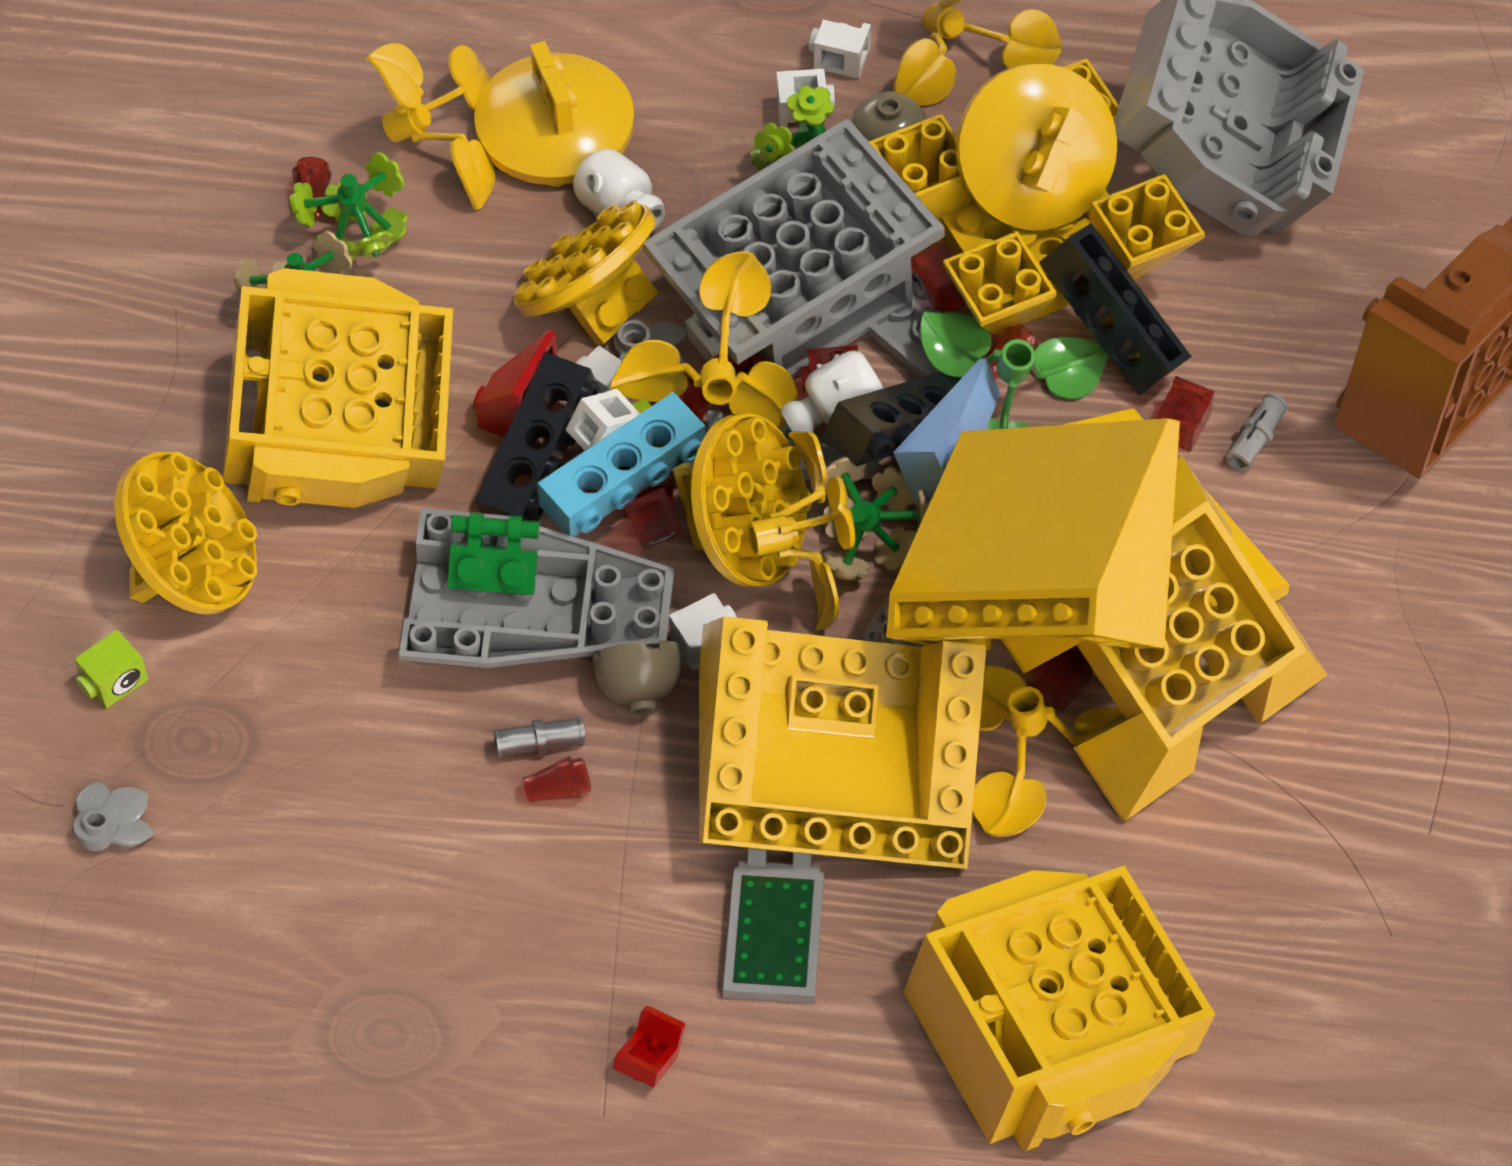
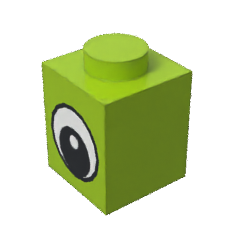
M117 629L74 658L79 674L75 681L79 689L89 700L96 697L106 709L149 680L143 657Z

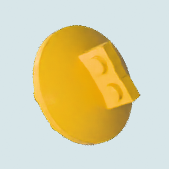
M542 41L530 45L531 56L506 66L487 82L475 106L474 123L477 140L483 145L490 161L497 168L519 180L556 188L564 184L573 183L577 168L591 153L599 149H613L621 154L625 151L634 129V107L626 85L608 67L593 59L576 54L550 53L546 42Z
M1050 64L1019 65L1002 71L989 79L979 88L967 104L956 136L957 166L961 180L970 197L993 219L1008 226L1024 230L1036 231L1057 228L1085 214L1091 208V203L1099 200L1113 174L1117 156V135L1114 120L1101 94L1090 82L1077 73Z
M637 200L630 201L620 209L616 204L609 206L597 216L596 219L598 221L572 237L570 233H567L558 238L550 246L553 253L545 260L540 258L527 266L523 271L526 279L514 293V305L524 317H535L569 308L594 343L601 345L605 344L628 318L638 313L659 292L634 259L643 248L645 241L649 238L655 226L656 217L648 206L639 204Z
M750 413L727 416L716 422L704 436L697 451L695 461L683 463L673 468L681 501L684 502L687 514L686 520L694 550L704 549L713 566L732 583L744 587H758L777 582L792 566L798 563L799 558L785 557L779 559L778 552L755 556L749 540V522L767 519L769 514L780 512L811 493L805 487L800 467L801 455L797 447L791 446L784 434L771 421L760 415ZM812 503L789 515L786 519L794 518L795 522L807 520V512L810 510ZM805 529L798 530L799 543L792 544L791 549H801Z
M180 452L151 453L129 466L118 482L114 500L117 530L122 545L131 561L129 598L143 604L159 594L183 610L207 615L223 612L241 601L249 592L257 575L255 547L257 531L253 523L247 519L238 500L224 484L223 477L219 471L212 467L207 468ZM247 549L249 550L250 557L246 555Z

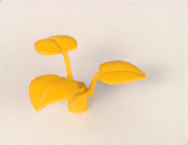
M940 0L939 3H933L925 9L922 23L925 30L931 33L930 39L922 38L917 40L905 51L896 72L893 92L909 96L919 106L933 105L944 100L954 86L956 68L953 61L944 56L947 46L942 38L953 39L960 35L963 30L1006 42L1001 54V60L1007 69L1024 64L1039 63L1053 65L1062 51V42L1057 27L1046 13L1036 9H1026L1012 18L1008 27V35L965 23L962 12L957 8L951 7L962 0Z
M399 43L386 44L372 51L365 59L375 67L387 89L399 104L395 106L394 110L386 112L382 118L383 128L388 138L395 143L412 137L414 143L422 140L451 141L450 152L456 171L474 211L481 209L495 184L494 166L487 156L483 145L478 140L468 142L464 134L424 133L427 126L431 124L429 111L460 96L462 93L469 107L475 110L482 89L491 79L477 54L465 45L453 48L448 57V65L451 76L459 87L424 105L421 103L423 90L420 87L423 82V71L414 53L408 47Z
M747 251L726 254L714 261L701 278L700 298L702 304L708 309L723 310L719 358H713L706 362L701 369V374H698L689 364H680L679 351L672 344L661 340H646L636 344L625 354L611 379L610 388L612 390L618 389L623 396L632 399L642 400L647 398L649 402H659L672 392L679 397L686 391L687 377L685 373H687L694 380L695 387L702 386L703 396L708 402L715 405L729 403V408L734 415L745 413L760 415L771 421L775 426L783 428L786 420L780 412L782 407L790 401H798L796 385L791 374L781 365L763 361L756 363L750 369L748 375L744 372H738L735 376V369L728 361L727 355L731 312L744 317L754 315L767 305L771 296L769 275L756 256Z
M794 431L788 433V435L794 441L803 459L813 493L780 512L769 514L767 519L749 522L748 534L755 556L778 552L779 559L797 557L810 560L811 576L818 607V620L815 630L818 631L830 627L837 619L839 598L829 564L823 562L819 552L791 549L792 544L799 543L798 530L834 521L839 543L843 549L848 550L853 548L855 544V528L851 510L847 506L848 496L843 479L840 476H833L827 482L824 457L817 436L811 431ZM827 491L831 513L795 522L794 518L786 519L789 515L814 501H817L818 504L825 502Z
M985 666L979 730H994L1006 718L1008 721H1011L1012 727L1017 734V772L1015 777L1007 772H994L981 778L974 788L973 814L985 834L992 837H1008L1019 834L1034 825L1044 812L1047 800L1044 785L1034 779H1023L1025 775L1027 737L1038 735L1045 728L1047 721H1050L1071 744L1078 745L1122 713L1120 709L1115 707H1098L1083 712L1075 720V730L1077 733L1075 735L1055 715L1053 707L1045 708L1041 692L1034 687L1027 686L1019 674L1002 667Z

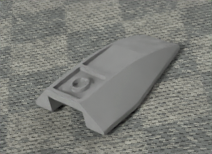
M421 508L416 538L417 564L409 617L404 618L399 660L493 668L592 657L593 654L600 655L599 650L638 641H646V646L656 649L660 648L659 640H667L674 580L673 567L540 526L538 539L522 538L521 548L538 549L534 595L447 588L450 545L452 542L468 544V533L451 532L452 515L469 516L470 512ZM484 514V518L509 519V516ZM483 535L482 545L507 547V536Z

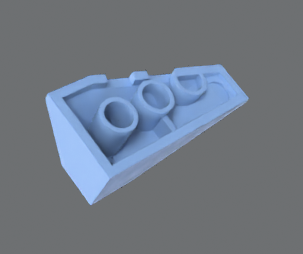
M979 359L893 452L916 507L918 490H923L925 502H931L961 432L986 430L1001 395L987 359Z

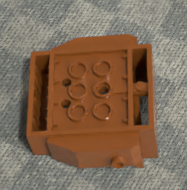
M1512 217L1503 226L1497 224L1492 229L1478 235L1425 290L1402 277H1396L1387 286L1384 297L1381 300L1374 298L1363 314L1362 320L1366 324L1347 386L1336 402L1339 412L1334 426L1418 479L1436 464L1512 384Z

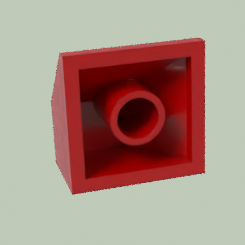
M549 330L496 370L486 386L482 385L478 389L473 402V408L476 409L478 428L505 437L544 353L547 352L558 356L556 333Z

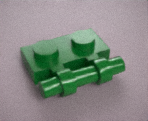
M470 512L469 516L452 515L451 532L468 533V544L452 542L450 545L447 588L534 595L538 549L521 548L522 538L538 539L540 522L523 521V516L509 515V519L484 518V513ZM483 535L507 536V547L482 545Z

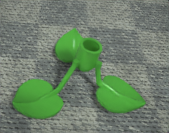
M924 312L920 323L922 349L928 362L937 372H941L950 378L961 379L979 359H987L988 364L997 362V373L1004 382L1008 383V389L1000 421L990 418L986 430L1029 427L1023 422H1008L1017 384L1024 382L1031 370L1037 379L1045 378L1046 387L1054 396L1065 400H1079L1088 396L1096 388L1109 358V355L1100 347L1098 342L1075 337L1049 339L1040 344L1036 351L1028 342L1015 339L1006 343L1002 351L995 349L992 355L983 358L990 350L991 336L989 331L980 326L975 317L957 312Z

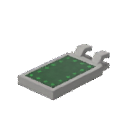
M748 848V861H739L738 867H734L723 998L815 1004L824 872H820V866H812V854L793 853V864L767 863L768 850Z

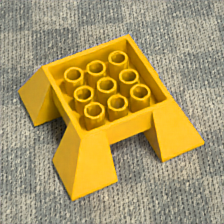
M1088 58L1063 67L1082 76L1097 89L1108 105L1115 121L1119 105ZM943 114L869 141L944 226L945 237L936 241L947 259L943 260V267L980 326L994 335L1071 306L1057 286L1049 279L1048 274L1039 262L1067 238L1092 223L1134 280L1148 274L1205 237V232L1166 174L1111 195L1105 189L1099 200L1092 202L1091 208L1085 214L1066 225L1048 230H1024L1008 226L993 219L970 197L961 180L957 166L956 134Z
M1183 456L1177 458L1164 648L1148 649L1149 660L1146 662L1141 658L1139 649H1127L1070 637L1000 638L1023 674L1077 645L1122 712L1073 747L1122 822L1131 818L1194 772L1204 724L1240 698L1257 723L1260 724L1328 675L1281 603H1275L1233 540L1230 526ZM1209 594L1217 601V613L1209 605ZM1175 618L1183 626V637H1180L1174 629ZM1200 656H1202L1207 661V675L1204 674L1200 669Z

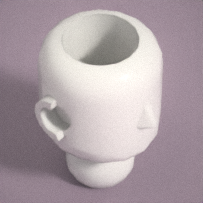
M599 149L588 155L577 168L573 180L574 193L578 201L593 212L595 219L603 210L611 205L616 204L620 209L630 201L637 200L639 204L648 206L656 217L653 230L664 220L665 206L659 197L652 195V183L648 174L623 154L613 149Z
M848 351L840 356L838 354L835 355L830 362L824 365L817 364V369L808 375L805 381V389L809 396L801 401L793 400L786 403L780 412L792 432H813L815 427L825 422L827 425L839 401L877 391L884 387L866 357L861 352Z

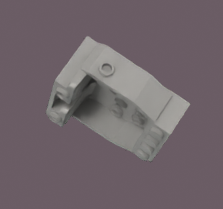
M1161 0L1147 12L1114 121L1117 139L1138 151L1158 176L1166 174L1181 198L1242 235L1256 236L1263 230L1276 235L1333 194L1365 70L1345 58L1348 45L1342 41L1335 39L1322 47L1320 43L1252 0Z

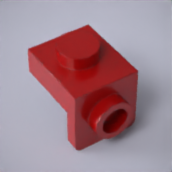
M645 1006L640 1012L636 1031L616 1054L613 1069L654 1088L678 1058L685 1031V1023L653 1007Z

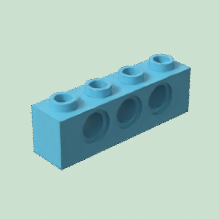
M672 392L538 482L539 506L565 534L576 537L581 532H590L599 525L602 518L615 509L620 510L631 504L637 494L649 486L654 487L661 484L669 476L670 472L673 471V468L683 463L693 462L705 436V425ZM654 444H664V445H666V446H664V447H653L652 445H654ZM623 466H628V467H631L632 469H629V470H619L618 468L623 467ZM588 489L598 490L596 493H585L584 491Z

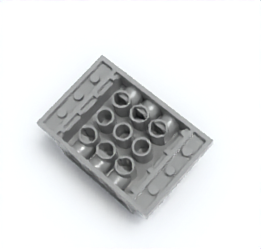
M847 118L645 241L643 250L719 343L723 310L708 309L702 304L700 298L701 278L714 261L726 254L739 251L753 253L769 275L771 296L767 305L754 315L744 317L731 312L728 354L739 364L755 353L760 352L764 361L781 365L791 374L792 378H795L819 363L818 359L823 353L830 350H840L869 332V326L853 314L856 310L872 325L874 323L880 325L890 319L891 313H899L911 306L913 300L911 257L945 237L944 226Z

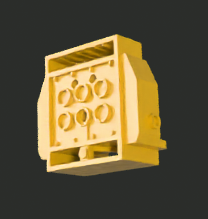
M287 268L269 273L266 288L242 286L234 332L223 467L224 483L248 485V502L260 503L262 498L275 500L277 503L286 506L308 503L357 508L402 494L404 486L437 489L445 462L453 308L419 305L418 300L371 277ZM254 349L259 351L261 356L251 358L246 352ZM381 362L389 363L392 368L385 370L380 368L378 364ZM321 374L325 376L327 380L324 382H318L313 378V376ZM243 380L256 381L257 400L252 433L239 432ZM385 400L390 406L385 408L379 407L376 401Z
M1125 865L1092 877H1088L1084 873L1032 870L946 900L937 911L930 932L925 934L904 989L907 1000L989 1144L1014 1135L1023 1151L1038 1147L1043 1138L1053 1139L1069 1132L1072 1135L1082 1134L1092 1128L1098 1121L1138 1107L1170 1072L1176 1059L1197 1052L1215 1016V1012ZM1041 988L1049 989L1052 994L1044 992Z

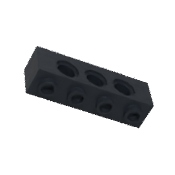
M1092 223L1067 238L1039 262L1048 274L1049 279L1057 286L1072 306L1076 315L1081 318L1097 339L1100 347L1106 351L1123 374L1125 380L1139 396L1192 357Z
M547 352L544 353L475 499L481 513L523 516V521L540 520L544 510L539 506L538 482L564 465V460L562 459L568 446L573 447L576 443V440L566 431V428L581 398L596 395L599 392V387L591 368ZM556 401L567 402L566 406L558 412L548 411L550 406ZM546 437L550 439L549 443L541 449L531 448L533 442L539 438ZM525 474L532 475V479L527 485L521 487L514 486V482L519 476Z
M938 372L839 401L822 436L856 467L874 461H881L886 457L894 455L893 452L957 382L953 378Z

